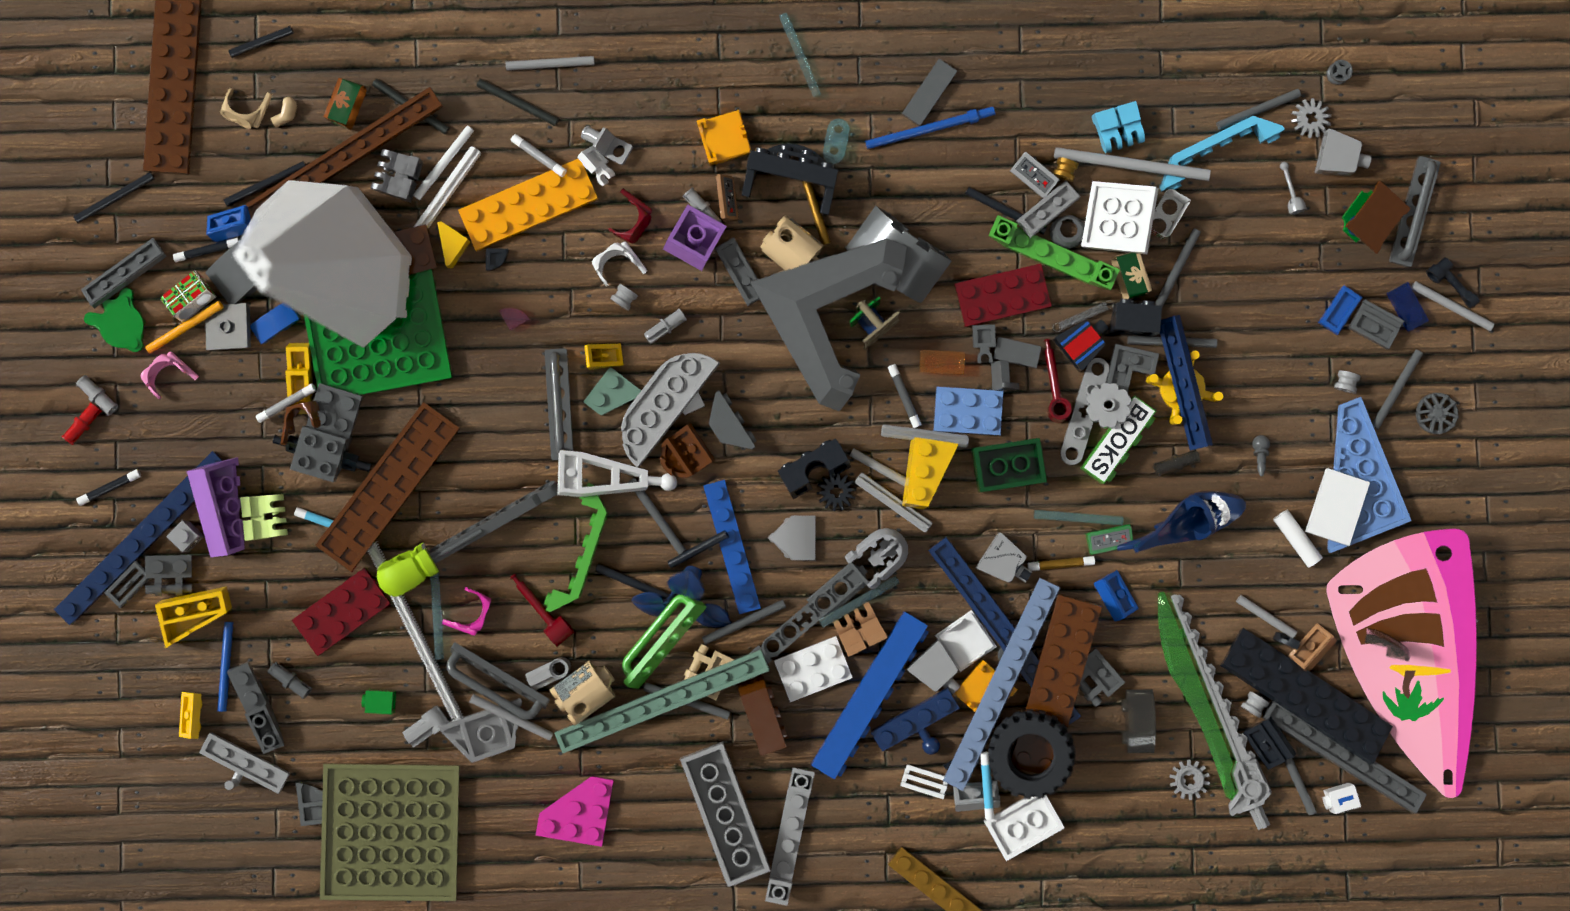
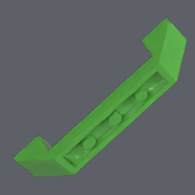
M997 215L988 236L1004 247L1086 284L1108 290L1112 289L1120 269L1102 261H1092L1039 236L1034 235L1030 238L1023 229L1017 227V223Z
M588 483V485H587V487H592V486H594L593 484H590V483ZM600 495L579 497V499H582V505L598 509L597 514H592L589 526H592L590 535H585L582 547H585L583 556L579 555L575 566L578 569L576 577L572 576L568 589L572 590L571 594L557 589H553L552 593L548 592L544 603L547 606L546 611L553 612L581 597L608 515Z

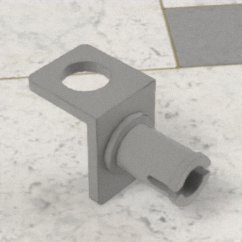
M586 126L581 133V138L593 143V147L600 154L620 165H624L633 149L632 145L616 138L604 127L601 132H598L590 126ZM617 146H623L625 149L621 157H615L613 154Z

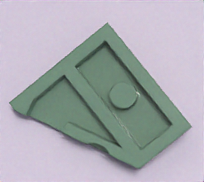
M609 367L583 402L602 416L634 400L641 390Z

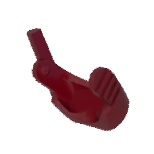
M622 188L620 193L638 209V221L627 232H616L611 228H608V231L616 237L634 244L649 226L652 218L650 215L652 209Z

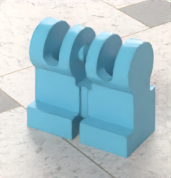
M1136 101L1117 106L1115 109L1111 108L1097 112L1091 116L1105 153L1112 152L1110 139L1113 140L1117 150L1122 149V137L1118 132V128H1122V136L1128 147L1133 145L1131 133L1135 135L1138 144L1145 142V134Z

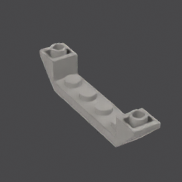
M792 768L765 899L767 902L788 905L798 848L815 774L813 771Z

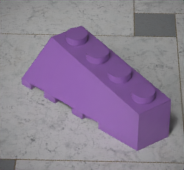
M238 457L187 471L210 557L227 556L245 549L243 520L239 517L241 501L238 499L237 486H240V476L236 474V466L239 465Z

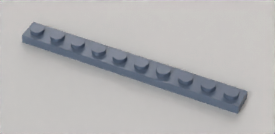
M1039 578L943 779L944 782L962 791L965 790L980 759V754L983 752L1054 604L1061 589L1060 587Z

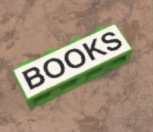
M1135 395L1131 397V405L1129 406L1131 414L1124 424L1117 423L1114 429L1108 428L1080 467L1082 471L1100 484H1104L1106 481L1109 483L1117 473L1114 469L1119 463L1122 465L1130 455L1127 452L1132 445L1135 447L1143 437L1140 433L1144 427L1148 429L1155 420L1153 415L1156 411Z

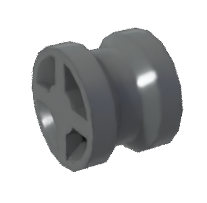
M1345 60L1335 61L1326 72L1328 81L1334 85L1343 84L1351 77L1353 73L1352 66Z

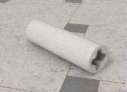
M1288 509L1273 519L1308 568L1323 558Z

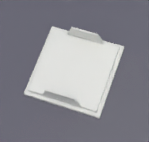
M972 610L935 635L960 672L997 647Z

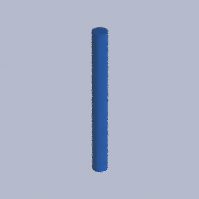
M224 622L217 710L220 712H227L229 686L227 671L230 669L233 622Z

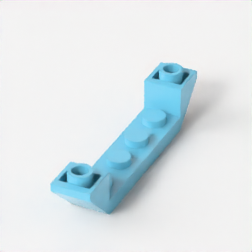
M1251 116L1174 154L1169 159L1168 164L1179 165L1180 163L1181 166L1187 165L1194 161L1192 157L1198 154L1203 157L1213 151L1212 147L1218 144L1223 147L1233 142L1232 137L1238 134L1240 137L1253 132L1251 128H1253L1260 143L1267 140L1268 144L1281 138L1279 134L1285 129L1282 125ZM1164 175L1160 186L1161 191L1178 189L1181 187L1180 183L1185 177Z

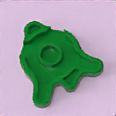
M123 288L117 299L103 302L102 305L105 309L103 314L89 312L84 316V322L96 327L100 331L102 338L109 345L129 349L137 353L144 347V335L142 334L145 320L134 305L133 291L129 288Z

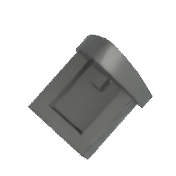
M1009 360L991 363L992 390H1020L1019 383H1010Z

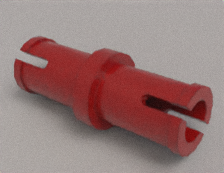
M90 402L79 417L76 416L74 418L75 422L62 435V438L74 445L84 431H88L91 428L89 425L102 410Z

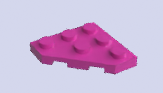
M591 776L539 813L536 836L602 847L614 779Z

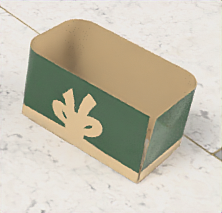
M1126 253L1111 259L1112 266L1120 269L1116 279L1123 299L1132 300L1152 291L1141 254Z

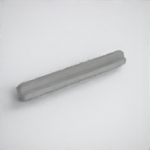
M883 425L881 429V436L905 440H912L914 437L957 443L958 447H967L969 443V436L892 425Z
M861 473L857 477L855 483L921 531L927 532L932 521L915 509L902 506L903 501L866 474Z

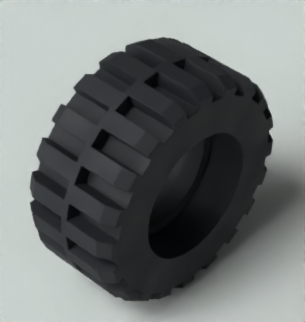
M1026 709V712H1015L1013 716L1002 720V723L994 731L988 751L989 766L992 768L995 780L1001 783L1000 786L1004 790H1010L1011 794L1016 797L1022 795L1024 799L1031 800V797L1042 799L1047 794L1051 796L1057 792L1058 788H1062L1066 784L1067 779L1070 778L1075 764L1073 737L1069 734L1066 725L1060 723L1053 714L1050 716L1046 714V711L1040 710L1035 712L1033 709ZM1025 734H1037L1047 739L1053 749V760L1049 768L1038 774H1027L1017 769L1010 755L1011 747L1017 738Z

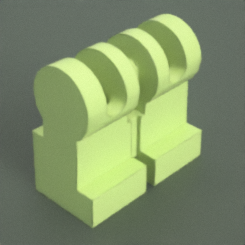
M284 494L240 497L242 518L251 519L243 521L245 541L288 535L287 529L276 530L275 528L276 524L286 523V518L273 517L270 520L265 519L268 513L277 515L279 512H285V507H273L274 502L284 501Z

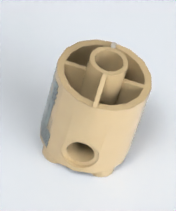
M786 215L778 222L777 228L774 230L775 233L770 231L760 246L762 252L783 270L793 269L819 260L817 256L824 248L822 243L795 220Z
M588 661L551 688L550 692L556 699L555 702L562 712L566 710L568 718L576 726L615 697V693L610 686L615 679L605 666L596 667L591 661Z

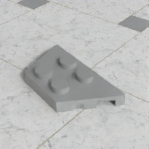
M520 698L510 701L519 707L522 704ZM483 710L438 726V729L473 763L515 748V734L518 725L487 710Z

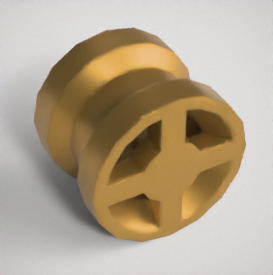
M1058 157V166L1053 171V174L1058 179L1073 182L1075 178L1074 171L1078 169L1079 164L1073 160Z

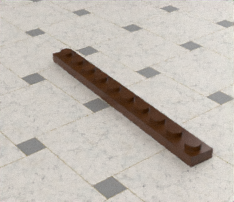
M432 88L425 89L245 204L248 206L250 218L252 219L256 210L288 180L325 183L441 109L443 106Z

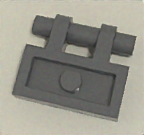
M192 555L145 556V579L155 578V585H145V594L162 596V594L176 593V596H182L183 593H192V584H183V578L192 577ZM162 578H175V585H162Z
M1094 648L1088 654L1079 688L1085 694V699L1091 701L1096 707L1102 702L1097 696L1101 691L1109 697L1125 682L1099 651ZM1087 676H1090L1097 684L1092 689L1084 680Z

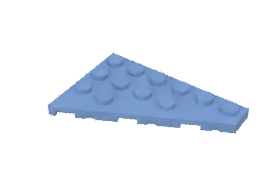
M1358 397L1338 405L1333 470L1370 482L1350 543L1352 545L1410 522L1411 518L1362 398ZM1328 540L1327 549L1329 553L1347 547L1346 545Z

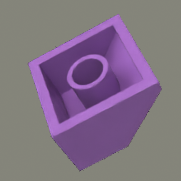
M687 205L668 237L663 250L702 271L726 226L694 207Z

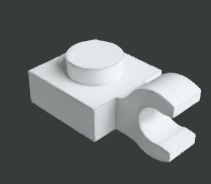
M593 146L582 151L577 156L586 169L591 173L596 172L597 181L600 185L604 186L609 183L605 175L608 179L615 176L614 171L606 166L608 163L606 158Z

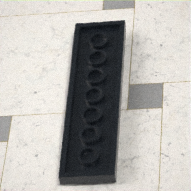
M1244 628L1237 634L1220 665L1370 765L1375 762L1393 727L1310 671H1305L1296 662Z

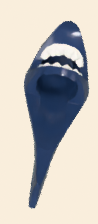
M1195 492L1181 501L1165 521L1154 525L1155 531L1144 537L1117 546V550L1134 549L1137 553L1160 545L1207 539L1240 517L1246 509V502L1240 496L1227 492Z

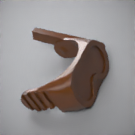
M316 400L285 408L281 445H287L288 436L295 432L293 417H296L301 409L307 412L314 428L321 426L320 416L317 412L320 409Z

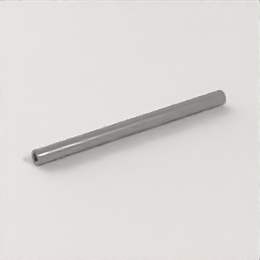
M1058 147L1055 148L1054 158L1056 159L1062 157L1077 162L1209 181L1211 170Z

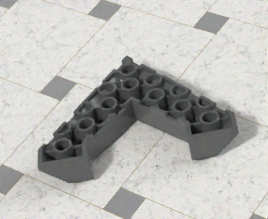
M884 238L878 240V242L862 245L837 255L834 254L762 279L750 281L819 404L840 411L852 396L860 374L856 370L838 363L816 309L872 284L895 291L903 272L907 246Z

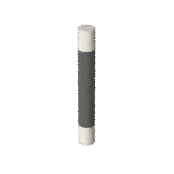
M896 364L889 366L888 370L912 426L916 428L922 424Z

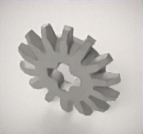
M1313 98L1311 99V104H1308L1305 99L1303 100V107L1299 104L1296 105L1299 112H1292L1293 115L1297 116L1296 119L1291 120L1292 123H1298V126L1294 129L1296 131L1301 128V136L1308 132V138H1311L1312 133L1315 132L1316 137H1320L1319 130L1325 133L1327 130L1324 125L1330 126L1331 124L1325 120V118H1331V114H1324L1329 108L1326 106L1321 109L1322 101L1315 105ZM1315 113L1317 122L1309 124L1306 114Z
M1187 760V766H1184L1181 761L1179 762L1180 770L1173 767L1177 774L1170 775V778L1175 779V782L1170 783V786H1177L1174 793L1177 794L1181 791L1180 798L1184 799L1185 794H1188L1189 800H1192V794L1200 798L1201 796L1198 792L1201 790L1206 793L1207 790L1203 788V785L1210 784V782L1204 781L1205 777H1209V773H1202L1206 767L1197 768L1198 761L1193 766L1191 765V760ZM1193 774L1195 783L1193 785L1189 783L1186 786L1184 784L1186 782L1184 776Z

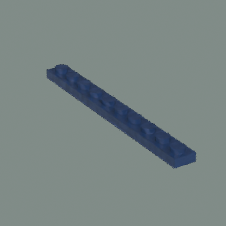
M212 451L196 468L224 460L215 451ZM188 476L54 609L69 625H73L195 503Z
M945 537L928 551L1003 651H1005L1015 631V627L949 539ZM1032 650L1021 671L1022 676L1031 688L1039 664V659ZM1073 707L1069 725L1081 717L1075 707Z

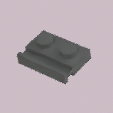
M1363 300L1348 329L1388 350L1404 320L1367 300Z

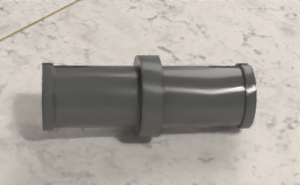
M277 661L268 670V674H271L283 683L282 686L285 689H291L302 699H305L312 690V687L297 678L295 672H289Z

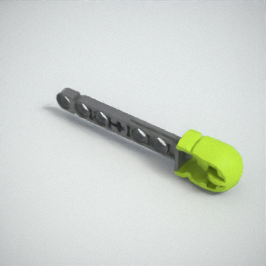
M556 481L544 484L535 491L528 493L429 550L424 543H421L413 551H406L389 561L383 562L377 570V580L380 588L386 594L393 597L402 596L422 583L426 576L431 577L439 572L437 562L557 495L558 485Z

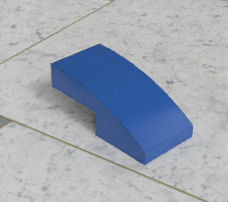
M282 303L252 323L250 328L260 344H265L281 331L290 328L301 317L295 309Z

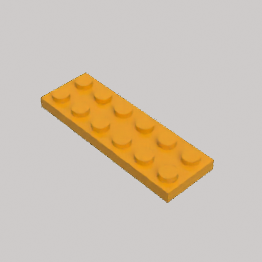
M576 159L562 165L567 170L564 177L550 170L459 209L458 211L475 251L477 252L598 200L583 163Z

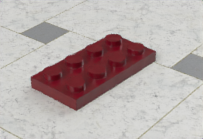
M1041 263L954 284L964 327L1051 307Z
M363 568L292 619V622L315 654L320 656L388 607L391 602L369 571Z

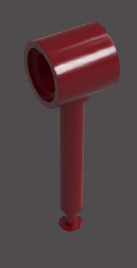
M1045 339L1043 342L1046 343L1047 350H1045L1053 397L1047 413L1051 421L1062 423L1068 419L1071 413V404L1061 396L1054 350L1050 346V341L1052 340ZM1060 405L1064 407L1065 414L1059 416L1054 413L1053 408Z
M513 574L510 580L513 579L515 581L517 589L547 623L548 626L543 630L556 647L560 646L575 633L562 616L554 619L523 581L520 582L516 577L517 574Z

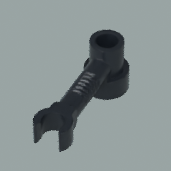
M1444 257L1436 265L1433 264L1426 270L1427 276L1434 283L1438 284L1444 278L1450 282L1451 286L1461 295V299L1468 308L1475 307L1480 302V299L1470 290H1467L1450 271L1453 268V264L1448 258Z

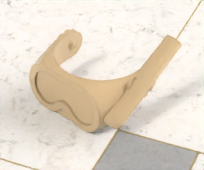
M233 88L228 89L220 111L221 115L244 128H258L273 94L267 92L262 104L255 112L251 114H238L228 105L234 92Z

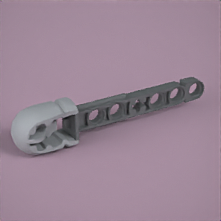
M889 528L878 529L871 533L856 546V551L851 550L845 555V559L848 562L847 566L807 599L809 603L766 638L762 646L759 644L750 653L762 649L768 664L772 661L771 657L778 656L821 618L825 621L866 585L872 590L876 589L880 585L881 580L889 578L906 561L908 544L905 538L896 530ZM883 537L884 540L879 543L881 548L877 551L871 550V556L868 558L869 562L875 567L877 565H884L883 560L887 556L892 558L898 554V557L894 561L888 560L887 567L883 571L877 572L874 578L869 581L865 575L868 572L863 565L860 567L856 566L853 560L862 557L863 552L870 546L872 548L876 547L877 541ZM838 582H844L847 585L848 590L843 595H839L835 591V585ZM825 596L830 599L831 604L829 608L821 609L818 606V599ZM802 612H811L813 614L811 617L812 622L805 621L801 625L805 629L801 631L799 625L793 619L797 618L799 622L804 617ZM788 625L796 628L797 633L793 638H788L784 634V628ZM773 639L778 641L779 650L770 652L767 648L768 641Z

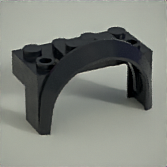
M781 144L769 149L756 147L755 151L750 150L742 196L748 198L751 196L754 179L759 171L825 186L820 213L829 215L838 170L834 169V164L826 163L815 151L797 144ZM790 157H799V161L790 159Z

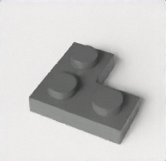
M1115 344L1106 383H1115L1119 390L1124 389L1128 392L1132 371L1146 375L1155 374L1159 354Z

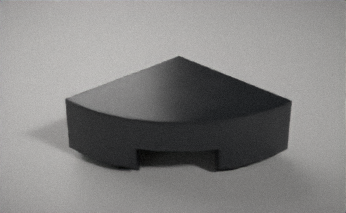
M486 248V271H493L501 267L508 257L509 249Z
M1276 632L1273 640L1294 650H1298L1301 644L1300 641L1283 635L1280 632Z

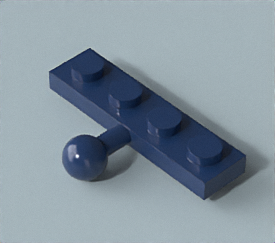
M946 688L871 730V734L883 752L918 732L923 740L922 748L924 752L933 755L939 751L940 743L935 737L930 736L926 727L958 710L960 706L950 689Z

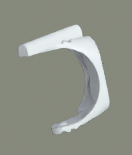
M627 242L612 244L607 250L592 260L593 267L606 287L608 284L603 278L602 272L605 263L611 257L618 255L626 256L637 265L643 274L647 272V269Z

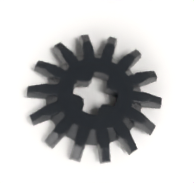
M829 473L830 479L828 480L823 476L824 485L820 483L817 485L822 488V491L816 492L817 495H823L819 502L826 501V509L829 505H833L832 511H836V506H840L841 511L844 510V503L850 507L852 504L848 499L855 500L856 497L851 495V492L856 491V488H850V485L854 483L853 480L846 481L849 475L845 474L843 478H840V474H838L837 477L832 478ZM834 485H838L839 489H843V493L839 494V498H835L834 494H830V490L834 489Z

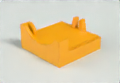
M739 110L707 120L705 118L696 120L709 166L749 155L751 148Z
M981 660L960 684V688L953 694L976 712L995 670L984 660ZM1013 687L1010 696H1013L1017 691L1015 687Z

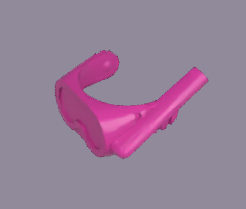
M465 587L464 590L476 594L481 599V615L470 624H461L443 619L442 624L475 636L477 631H480L483 626L491 598Z

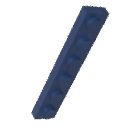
M1180 315L1162 319L1160 335L1190 451L1211 446L1213 443Z

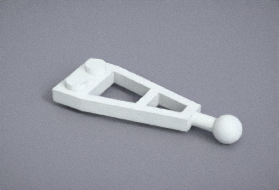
M560 450L558 495L584 497L646 490L648 485L661 486L665 491H672L677 486V478L668 473L662 477L648 476V470L584 452ZM582 462L610 469L611 485L582 487ZM619 473L639 477V482L619 484Z

